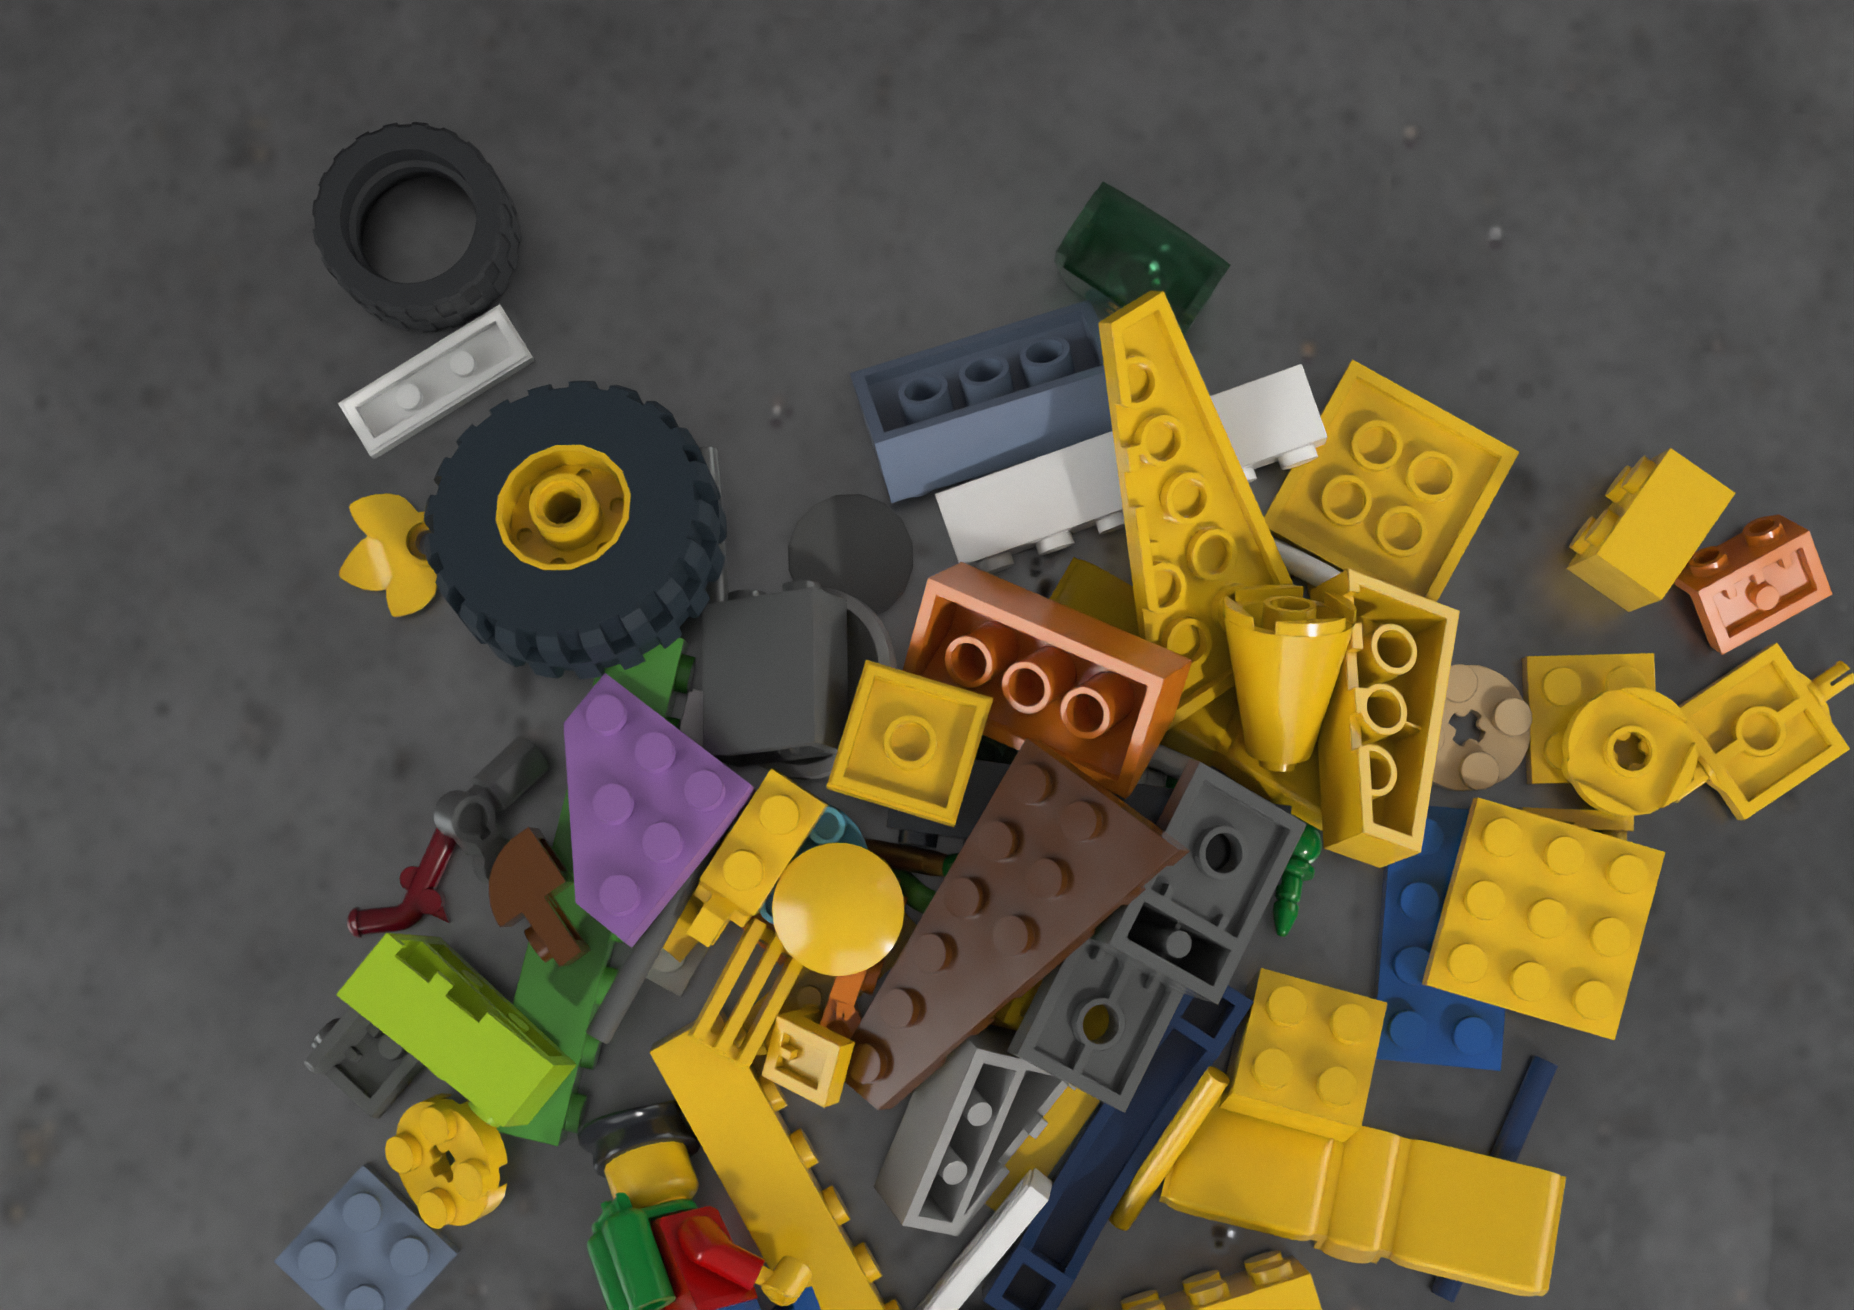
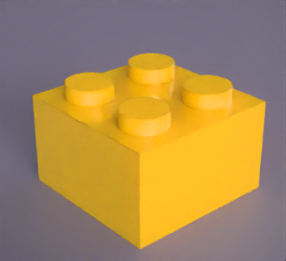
M1672 448L1652 459L1644 455L1633 468L1627 465L1608 488L1605 496L1613 501L1609 508L1604 510L1597 519L1593 516L1590 517L1575 535L1569 548L1574 550L1576 555L1566 569L1627 612L1660 601L1736 493Z
M1260 968L1246 987L1244 996L1252 1000L1253 1004L1236 1030L1226 1074L1230 1079V1083L1222 1093L1219 1108L1345 1142L1359 1131L1362 1126L1387 1002Z

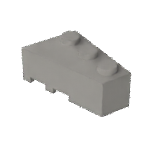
M989 1024L978 1035H970L946 1056L947 1062L915 1088L874 1185L876 1191L902 1226L959 1236L1010 1171L1006 1168L1005 1164L1028 1135L1035 1139L1048 1125L1044 1115L1068 1086L1075 1091L1076 1088L1007 1051L1017 1031Z

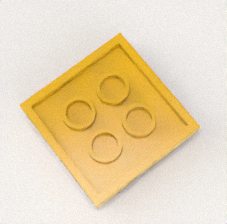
M1352 359L1320 414L1328 437L1325 445L1315 448L1318 458L1290 468L1263 517L1271 535L1330 565L1339 572L1349 568L1437 602L1517 458L1519 451Z
M1479 797L1473 798L1422 984L1615 1040L1666 852Z

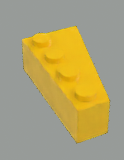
M1348 568L1310 590V600L1323 602L1324 590L1350 599L1357 608L1355 626L1318 735L1323 848L1382 868L1419 854L1422 850L1460 611Z

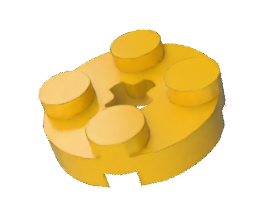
M1642 687L1608 690L1583 703L1570 719L1562 742V773L1566 780L1573 785L1577 794L1599 811L1621 817L1651 814L1659 808H1664L1675 802L1689 786L1697 765L1696 742L1692 743L1691 732L1686 725L1688 720L1682 709L1663 694ZM1632 734L1640 739L1637 749L1645 755V758L1641 765L1630 763L1624 769L1617 763L1619 755L1613 751L1616 740L1626 741Z
M446 1093L436 1094L408 1108L399 1120L396 1135L390 1137L385 1146L388 1164L394 1171L399 1173L407 1193L418 1206L422 1220L431 1228L440 1229L448 1224L455 1226L467 1225L494 1211L503 1200L507 1186L506 1183L499 1187V1167L507 1164L506 1149L499 1131L496 1127L484 1122L471 1110L468 1105L469 1100L458 1104L454 1100L448 1099L453 1094ZM450 1151L455 1160L452 1165L449 1164L446 1157V1152Z

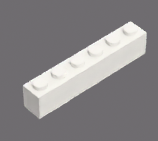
M1302 364L1210 396L1248 483L1257 479L1254 469L1279 461L1281 470L1300 466L1318 458L1315 448L1326 443L1328 436ZM1112 431L935 494L958 563L964 562L989 574L1015 565L1012 555L1036 547L1039 556L1069 547L1075 544L1073 533L1092 526H1097L1099 534L1109 533L1125 527Z

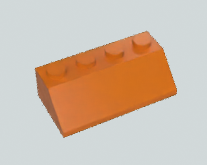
M960 562L928 578L902 671L992 697L993 702L983 735L1018 751L1026 738L1040 740L1104 788L1126 799L1132 794L1174 719L1193 660L964 562Z

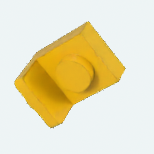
M814 1006L777 1015L776 1021L770 1028L766 1038V1050L768 1052L761 1076L824 1108L839 1103L855 1042L819 1025L823 1011Z

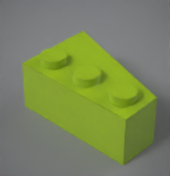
M386 933L336 994L424 1064L434 1075L467 1098L471 1110L480 1119L493 1127H500V1125L502 1127L528 1125L577 1065L441 937Z

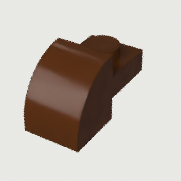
M527 827L504 846L492 867L489 878V901L495 920L499 927H512L526 917L531 926L524 930V934L532 948L545 963L554 958L559 967L569 966L591 951L555 898L556 895L574 883V878L539 828Z

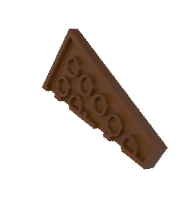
M1026 738L850 1040L854 1041L855 1044L844 1082L877 1110L892 1109L947 1062L946 1056L970 1035H978L995 1020L993 1016L1013 998H1021L1095 934V927L1121 905H1129L1146 890L1144 887L1146 883L1166 866H1174L1191 850L1042 741Z

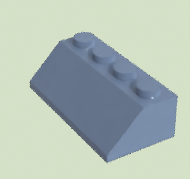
M1090 300L850 373L891 503L910 497H921L932 490L968 479H978L994 471L1038 458L1112 431L1098 326L1100 320Z

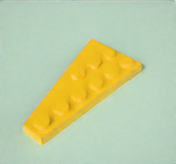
M1150 290L1098 322L1139 636L1142 639L1193 660L1174 719L1168 728L1169 730L1235 686L1223 617L1224 598L1228 596L1235 602V590L1243 587L1293 585V582L1164 291Z

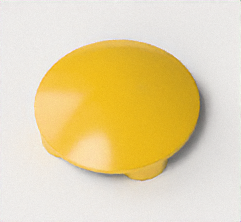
M827 843L803 852L784 870L773 895V923L778 938L786 951L806 968L831 976L856 974L881 961L896 943L904 920L903 893L899 881L885 859L868 849L854 844Z

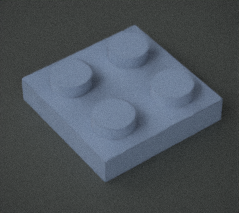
M366 1163L274 1262L324 1310H407L461 1250L439 1229L428 1226L422 1220L419 1210L373 1166Z

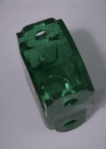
M1105 182L1101 183L1078 215L1056 250L1054 263L1066 285L1110 315L1150 290L1164 291L1184 338L1197 321L1231 266L1190 234Z

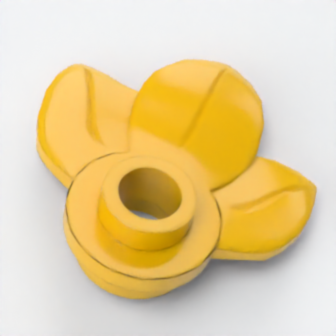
M389 493L369 495L354 501L349 506L351 515L367 537L362 539L345 559L339 570L340 578L363 590H386L388 608L393 617L413 614L423 609L435 596L437 589L435 583L437 574L428 564L426 555L420 549L422 537L431 533L424 523L425 511L418 512L404 497Z

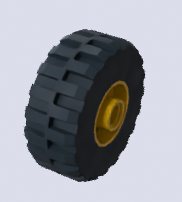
M570 381L569 387L553 389L552 385L548 384L527 390L528 396L512 403L506 399L489 410L491 415L477 427L472 424L457 439L456 443L459 447L452 458L445 457L433 479L438 486V491L436 495H430L427 499L424 513V523L432 532V534L427 535L424 541L428 564L437 574L435 583L440 592L468 630L481 644H488L495 655L504 662L514 667L523 666L527 662L536 675L557 679L564 675V670L575 671L579 679L602 677L605 673L604 668L621 664L624 670H627L645 662L643 654L659 644L666 649L683 635L679 627L689 616L697 618L710 600L705 588L708 581L715 582L720 578L725 557L718 544H721L727 538L726 515L719 503L721 498L719 489L693 436L687 428L679 427L673 414L657 401H646L643 404L638 392L620 385H610L608 390L598 388L595 381Z

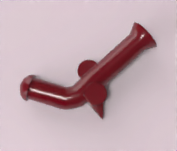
M436 827L419 866H409L400 874V884L407 890L403 901L397 906L370 909L353 908L347 917L349 932L356 938H362V935L402 931L415 925L422 919L424 914H430L450 923L444 906L445 895L437 886L456 847V841L444 835Z

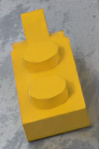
M771 768L699 879L701 883L693 895L705 904L686 933L709 948L710 945L716 943L730 920L743 928L752 915L755 916L759 913L776 887L782 873L793 861L829 804L775 768Z

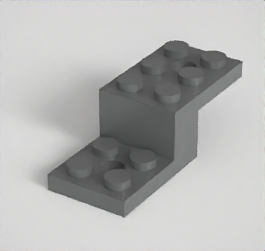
M1188 760L1156 826L1191 851L1174 866H1166L1144 885L1146 889L1129 905H1121L1095 927V934L1043 978L1007 1051L1125 1113L1183 995L1186 994L1217 1005L1219 1004L1307 824L1202 762ZM1222 833L1230 843L1231 853L1228 862L1221 869L1214 871L1207 863L1206 848L1214 836ZM1103 1005L1109 1015L1108 1027L1101 1037L1095 1040H1088L1083 1031L1084 1017L1092 1007Z

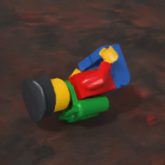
M676 1099L625 1109L598 1117L585 1124L577 1134L579 1145L585 1151L593 1154L594 1169L597 1175L607 1179L614 1199L601 1203L602 1213L592 1224L593 1235L587 1243V1251L607 1310H761L757 1301L758 1296L754 1284L762 1286L764 1294L776 1304L771 1310H821L813 1287H807L813 1274L805 1264L796 1258L785 1255L774 1270H770L764 1266L765 1259L733 1243L718 1209L713 1206L698 1208L696 1203L691 1200L698 1190L699 1181L690 1158L699 1151L701 1144L696 1135L684 1126L680 1118L682 1110Z

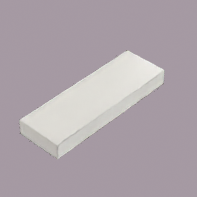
M499 304L338 404L369 455L373 459H377L535 362V359Z
M1036 1168L1033 1171L1030 1169L914 1310H958L1048 1202L1053 1182Z

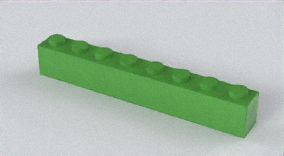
M678 638L666 649L659 644L643 654L645 662L627 670H624L621 664L604 668L608 676L680 730L681 719L671 716L677 692L684 694L689 692L696 665V657L687 655L689 644L684 639ZM596 677V678H594V682H593L592 688H593L594 685L599 681V679H600L601 677ZM567 786L552 848L574 878ZM574 883L556 895L555 898L591 951L571 965L559 967L554 958L545 963L528 942L513 1005L577 1065L528 1125L502 1127L500 1125V1127H496L500 1133L554 1146H559L565 1142L568 1132L578 1134L580 1131L588 1100L587 1095L578 1093L584 1068L595 1069L602 1046L601 1041L590 1036L585 1031L619 972V969L609 967L615 942L625 944V942L576 904Z

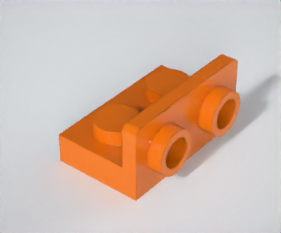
M1780 514L1757 518L1748 523L1742 533L1724 543L1696 551L1674 582L1677 587L1690 594L1710 647L1722 655L1832 595L1810 531Z

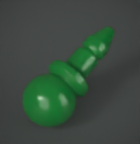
M1300 818L1297 819L1307 825L1282 874L1281 885L1276 886L1275 898L1277 901L1273 904L1272 913L1275 931L1280 937H1285L1289 933L1298 916L1299 906L1297 903L1301 899L1303 881H1309L1314 878L1315 869L1311 864L1317 860L1322 849V838L1318 829Z

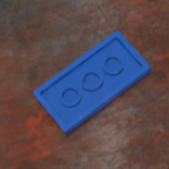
M1428 806L1421 853L1384 866L1373 999L1387 1002V1008L1376 1059L1501 1071L1506 1009L1422 984L1470 809Z

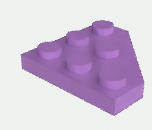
M604 673L563 723L575 901L577 905L632 948L747 806L756 790L751 784Z

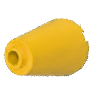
M1257 585L1235 590V602L1228 596L1223 600V617L1246 752L1249 756L1259 760V766L1264 769L1277 772L1292 771L1297 768L1298 763L1307 761L1312 756L1356 622V606L1350 599L1337 593L1324 590L1323 602L1303 598L1304 586Z

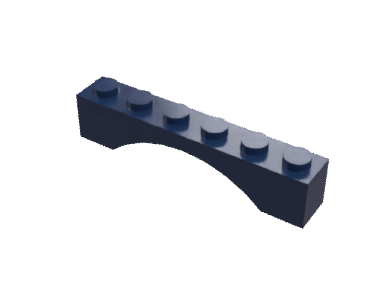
M1229 985L1218 1005L1186 994L1183 995L1126 1112L1119 1111L1103 1102L1100 1103L1053 1176L1048 1202L1001 1257L981 1288L984 1302L996 1310H1057L1075 1282L1101 1231L1140 1166L1203 1073L1219 1057L1253 1004L1252 1000Z

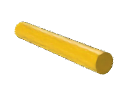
M1209 1066L1140 1166L1108 1220L1116 1228L1123 1231L1130 1229L1230 1083V1079L1223 1071Z

